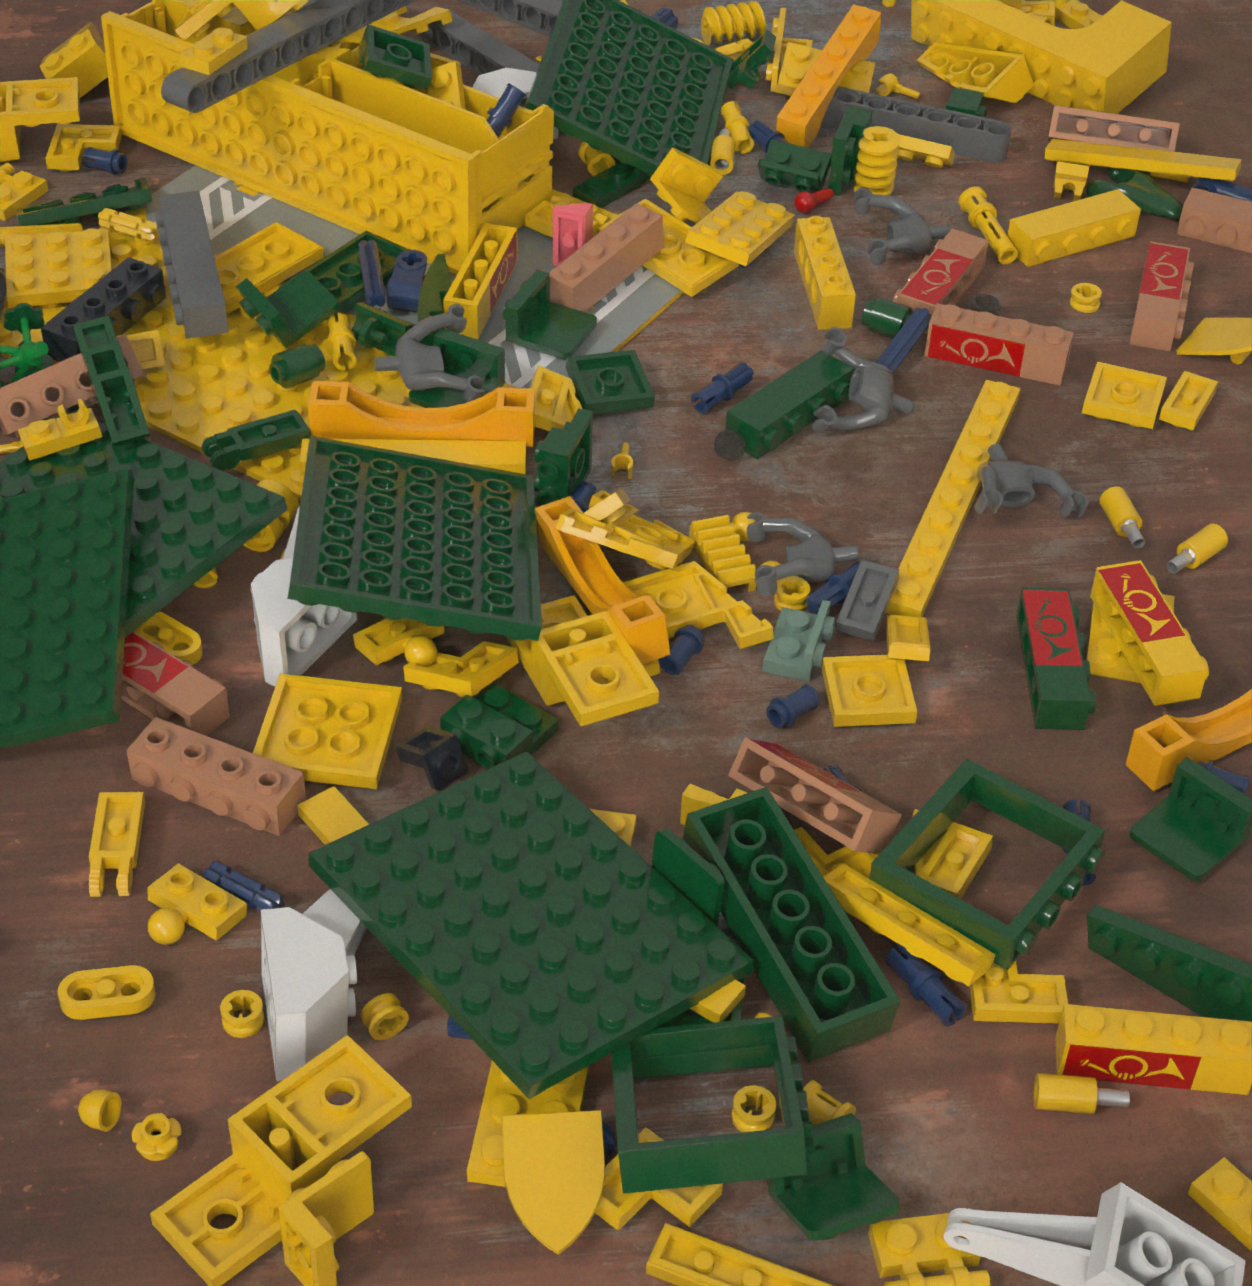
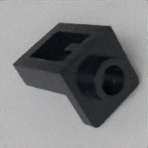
M427 725L395 746L400 761L425 770L432 789L439 791L468 771V765L456 734Z

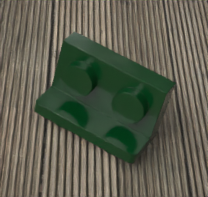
M772 139L765 159H760L757 166L761 179L771 185L785 184L793 186L800 192H816L823 188L831 166L832 154Z

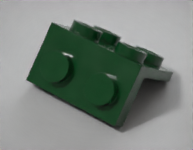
M536 270L528 281L522 283L520 290L515 296L507 300L502 312V317L505 320L506 341L564 359L571 357L597 325V317L595 315L550 302V273Z
M309 271L300 272L268 297H265L248 278L236 286L243 297L239 304L251 319L256 317L255 321L268 337L272 334L285 349L321 322L328 319L340 307L337 299Z
M441 328L434 335V345L438 346L441 351L444 373L465 379L472 375L479 376L483 380L481 389L485 390V395L505 384V348ZM435 387L422 391L411 390L409 392V401L424 408L449 407L467 403L463 397L464 391L452 388Z
M1187 757L1177 765L1169 795L1131 827L1129 835L1133 841L1190 880L1201 881L1248 839L1252 828V799Z
M662 828L655 833L651 866L718 927L725 885L724 877L715 865L708 863L691 849L683 838L677 837L668 828Z
M852 1113L812 1126L815 1152L806 1153L807 1175L767 1179L769 1196L809 1240L813 1241L833 1239L839 1233L865 1224L881 1222L885 1217L900 1211L899 1198L866 1166L861 1122Z

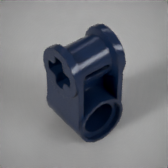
M408 250L398 255L387 287L388 309L418 311L419 294L427 268V256L423 252Z

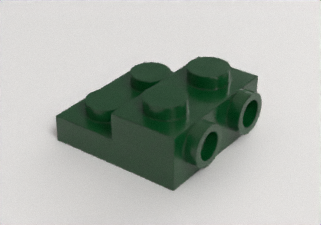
M367 24L359 45V64L364 65V71H368L376 77H387L400 81L411 88L419 87L428 90L432 80L430 44Z
M848 106L833 140L829 188L833 190L834 195L840 196L845 184L850 185L851 180L855 181V175L858 172L856 165L859 161L857 158L858 151H860L859 140L864 138V129L876 126V124L872 123L873 110Z
M578 408L572 421H567L563 429L552 427L545 440L538 442L534 456L535 463H539L536 468L537 476L534 490L539 492L536 497L539 506L571 496L575 491V487L580 482L586 481L592 468L593 411Z
M492 683L477 698L466 694L440 717V727L443 731L456 734L463 754L477 761L483 768L488 770L526 751L532 756L559 731V719L499 685Z

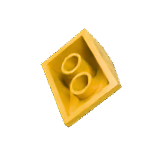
M89 22L45 56L40 64L46 79L78 77L79 98L108 77L104 42L92 22Z

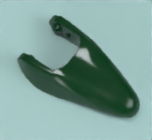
M1110 167L1108 176L1117 184L1093 180L1086 187L1088 197L1118 189L1141 208V211L1170 218L1181 217L1182 203L1146 173L1139 170Z

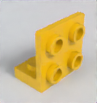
M672 147L650 180L658 189L657 195L672 206L670 211L675 217L683 222L689 219L694 224H697L712 212L704 202L723 176L717 169Z
M364 1151L359 1152L349 1160L344 1159L337 1162L325 1176L307 1188L295 1190L286 1198L283 1204L278 1206L285 1264L303 1286H337L336 1272L339 1270V1264L334 1256L333 1243L374 1213L371 1161Z

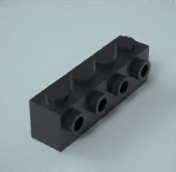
M130 257L126 258L41 328L43 342L48 346L47 354L53 360L61 362L81 353L74 334L73 324L109 315L115 336L125 333L166 298L162 269Z

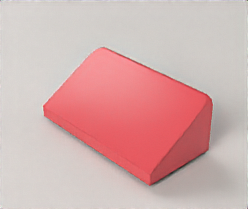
M580 203L554 206L553 266H558L593 238V204Z

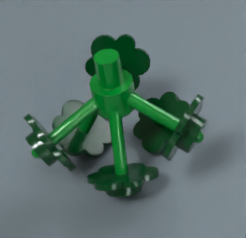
M21 303L14 309L5 311L4 328L9 331L18 330V332L23 334V341L19 343L18 347L0 345V356L1 353L11 354V358L0 361V370L16 365L15 375L10 383H13L50 367L54 363L52 357L47 354L48 346L45 342L39 341L35 343L31 341V329H40L45 324L42 317L43 310L41 308H32L27 303ZM0 380V388L10 383H4Z

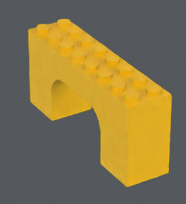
M911 0V39L928 47L934 42L1024 55L1034 82V86L1028 93L1056 106L1118 114L1167 71L1172 22L1122 0L1095 23L1079 29L1059 28L1010 7L1021 8L1022 0Z

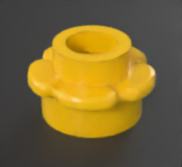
M163 1113L150 1114L145 1117L142 1123L139 1122L135 1125L132 1131V1141L137 1143L136 1149L144 1158L152 1161H161L167 1159L176 1151L178 1136L182 1132L181 1126L175 1118L168 1119ZM155 1132H161L159 1135H152Z

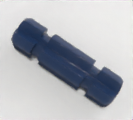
M213 861L204 871L206 880L246 902L248 907L252 909L258 907L257 912L259 913L264 909L284 908L283 894L270 887L264 890V884L237 870L230 872L231 867L220 861Z

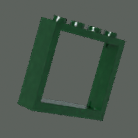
M966 758L871 863L870 879L996 954L993 963L1009 970L1021 954H1030L1041 929L1044 927L1048 930L1053 926L1065 900L1071 902L1075 899L1082 887L1086 874L1088 872L1091 874L1097 872L1099 861L1106 854V851L1101 849L1105 830ZM972 801L1069 851V854L1009 926L910 872Z
M783 1016L657 1028L611 1053L618 1157L623 1194L807 1175L806 1153L815 1152L812 1122H809L806 1091H803L801 1064L798 1062L795 1036L786 1037ZM773 1065L784 1128L639 1143L634 1079Z

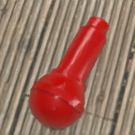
M824 188L814 193L800 192L794 199V206L799 213H811L818 204L830 200L834 196V192L830 188Z

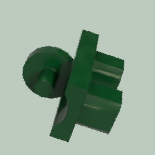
M360 302L355 304L356 319L351 331L361 346L367 349L376 348L395 356L398 339L415 324Z

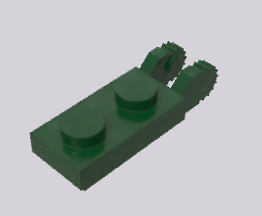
M620 162L573 187V197L603 208L639 188L642 183L651 177L632 165Z
M291 410L229 428L227 431L214 434V436L209 438L206 437L201 448L203 453L210 457L211 466L224 471L225 469L235 468L240 461L257 459L267 454L294 448L301 445L302 438L310 439L312 435L311 430L299 412Z

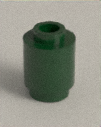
M882 298L877 300L869 299L863 311L862 325L867 326L871 332L894 338L911 316L912 308Z
M302 344L274 354L269 366L270 375L275 383L287 389L317 378L320 372L325 370V358L317 345Z

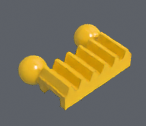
M738 513L731 522L729 515L692 521L689 528V537L696 541L694 549L704 569L727 588L745 584L749 592L756 591V566L751 564L750 555L745 554L744 544L740 545V541H750L747 536V526L756 522L754 519L747 518L751 513ZM767 561L764 562L762 565H770L772 567L781 565V563L777 561Z

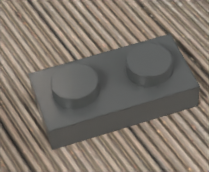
M861 560L836 621V631L875 641L898 583L899 569Z

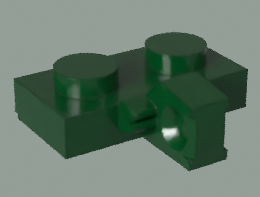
M767 30L732 62L727 82L729 88L733 89L741 82L750 90L759 81L761 76L757 69L761 65H765L775 53L773 49L776 36Z

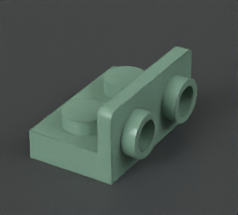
M822 600L818 615L782 607L773 632L774 639L770 640L763 659V672L810 682L814 667H822V659L825 657L827 646L823 641H830L833 635L835 617L829 616L831 601Z

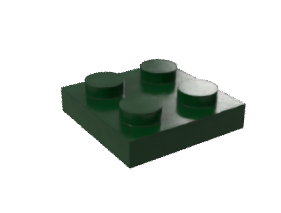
M635 350L567 357L565 368L569 378L572 379L582 409L593 411V414L654 407L655 394Z

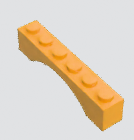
M853 4L777 116L776 131L782 133L784 140L789 144L806 148L810 147L818 134L827 108L841 81L858 61L868 59L880 40L881 12Z
M312 381L308 400L310 430L312 436L327 439L526 441V447H533L535 389L498 387L488 394L464 404L440 408H419L384 401L364 392L350 382Z
M571 496L536 507L535 514L541 547L592 614H597L608 610L642 665L670 655L665 614L649 594L641 596L629 590L608 563L598 543L556 529L561 513L570 508L583 513Z
M1252 689L1224 707L1207 714L1190 718L1174 717L1166 714L1135 729L1125 765L1152 791H1155L1173 782L1177 765L1188 757L1197 764L1200 761L1208 764L1209 760L1215 761L1251 743Z

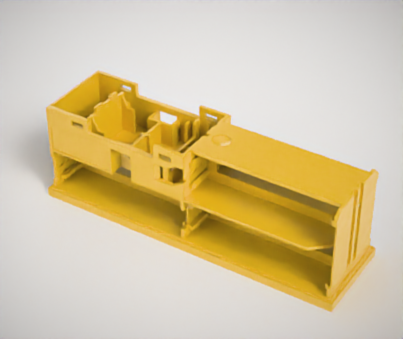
M152 0V2L130 14L124 13L119 15L109 11L101 16L114 126H121L122 135L357 234L368 231L410 250L421 251L427 256V263L432 264L437 254H445L448 271L452 274H458L484 223L515 227L518 230L525 224V215L542 201L550 202L552 198V166L549 165V160L553 158V151L550 150V145L553 143L554 111L548 105L543 104L533 111L518 106L510 119L512 121L509 128L506 126L498 138L486 120L489 116L487 114L489 108H494L500 98L463 84L465 110L429 96L426 89L419 87L411 88L400 81L387 77H376L370 72L364 71V65L359 64V46L353 50L334 48L342 42L360 44L365 32L362 28L198 113H192L168 103L162 98L161 88L163 81L170 73L182 68L180 67L179 54L195 42L212 33L213 30L229 28L233 33L244 36L257 31L239 8L234 4L235 7L223 18L220 19L216 15L209 23L210 27L198 38L191 35L185 41L175 32V29L185 12L200 0ZM525 181L524 184L518 187V184L520 182Z

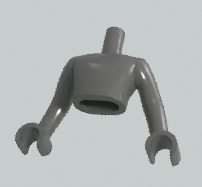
M859 188L854 193L853 203L858 214L868 213L871 210V206L884 207L894 211L900 218L899 220L888 221L887 240L875 238L870 241L868 254L870 255L871 263L874 265L883 264L889 251L917 255L925 254L930 251L931 239H944L950 231L949 225L928 226L925 219L916 210L896 196L872 194L866 188Z
M459 304L451 305L448 313L427 317L409 329L398 339L395 356L374 358L375 371H399L405 386L410 390L422 391L435 387L464 391L463 397L466 402L480 398L486 393L485 390L481 389L483 380L479 376L472 375L465 379L444 373L440 348L419 343L430 332L446 327L448 330L456 333L463 332L467 319L463 317L464 308Z
M834 327L824 334V337L830 340L823 345L824 353L828 355L835 354L847 365L854 368L849 387V399L860 405L865 412L851 416L836 415V412L830 406H822L814 412V415L820 418L812 424V428L816 433H823L828 428L857 430L883 423L888 418L891 407L906 414L910 413L913 408V401L894 393L893 374L889 368L882 364L865 360L846 348L844 345L847 342V337L842 329Z
M998 443L988 448L992 461L980 464L977 470V478L983 485V490L974 506L977 513L982 514L986 507L992 510V514H996L1000 505L1007 507L1024 506L1030 503L1036 495L1033 485H1049L1064 501L1060 507L1062 516L1068 517L1072 510L1077 513L1078 517L1082 516L1089 503L1087 496L1079 491H1074L1057 471L1021 461L1008 460L1002 446Z
M753 512L747 516L748 519L756 521L747 526V536L751 542L764 540L767 537V532L788 533L800 541L798 544L785 546L787 563L775 567L762 565L755 571V582L757 591L761 596L774 594L777 591V580L789 576H797L807 582L826 581L833 574L835 563L859 560L857 545L833 548L821 533L797 519L765 518L764 514Z

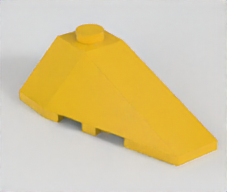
M934 42L917 59L918 65L954 87L984 93V98L1017 103L1034 86L1025 57L1021 54Z

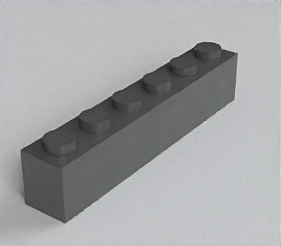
M192 191L160 195V209L154 210L176 325L184 326L186 339L229 333L224 296L200 192Z

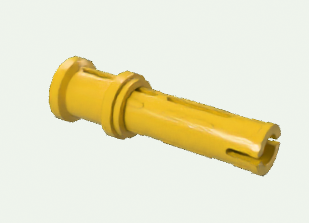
M974 186L966 189L958 200L961 210L968 213V221L972 227L980 230L985 239L989 240L988 244L996 254L998 261L1001 264L1012 263L1017 258L1018 252L997 221L996 208L993 204L986 201L987 195L982 188ZM972 196L976 198V203L972 199Z

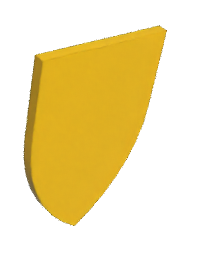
M1204 318L1176 350L1177 355H1230L1233 363L1237 365L1242 364L1252 352V318Z
M601 1110L502 1115L504 1178L509 1200L515 1213L527 1230L545 1247L559 1255L585 1230L597 1210L602 1195L605 1163Z

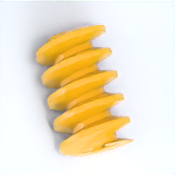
M750 1L748 4L740 2L737 6L735 4H728L726 8L722 5H718L715 9L713 7H706L702 13L701 34L703 41L708 46L711 44V36H713L716 44H720L722 42V35L730 43L733 40V33H735L737 40L740 41L744 39V32H746L750 40L754 39L755 30H757L759 37L766 32L765 16L757 1Z
M869 127L863 130L864 138L859 140L860 151H858L857 155L859 161L856 165L858 172L855 175L856 184L854 185V192L859 188H866L872 194L889 196L894 191L900 137L893 129L887 127Z

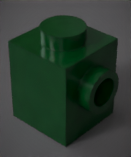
M954 87L946 104V109L986 117L987 106L982 105L984 93Z

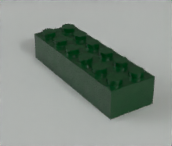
M764 787L688 813L683 839L703 859L715 865L724 877L725 885L720 912L742 950L754 960V971L778 1012L783 1016V1020L792 1036H795L796 1042L808 1063L889 1032L900 1005V1000L769 789Z

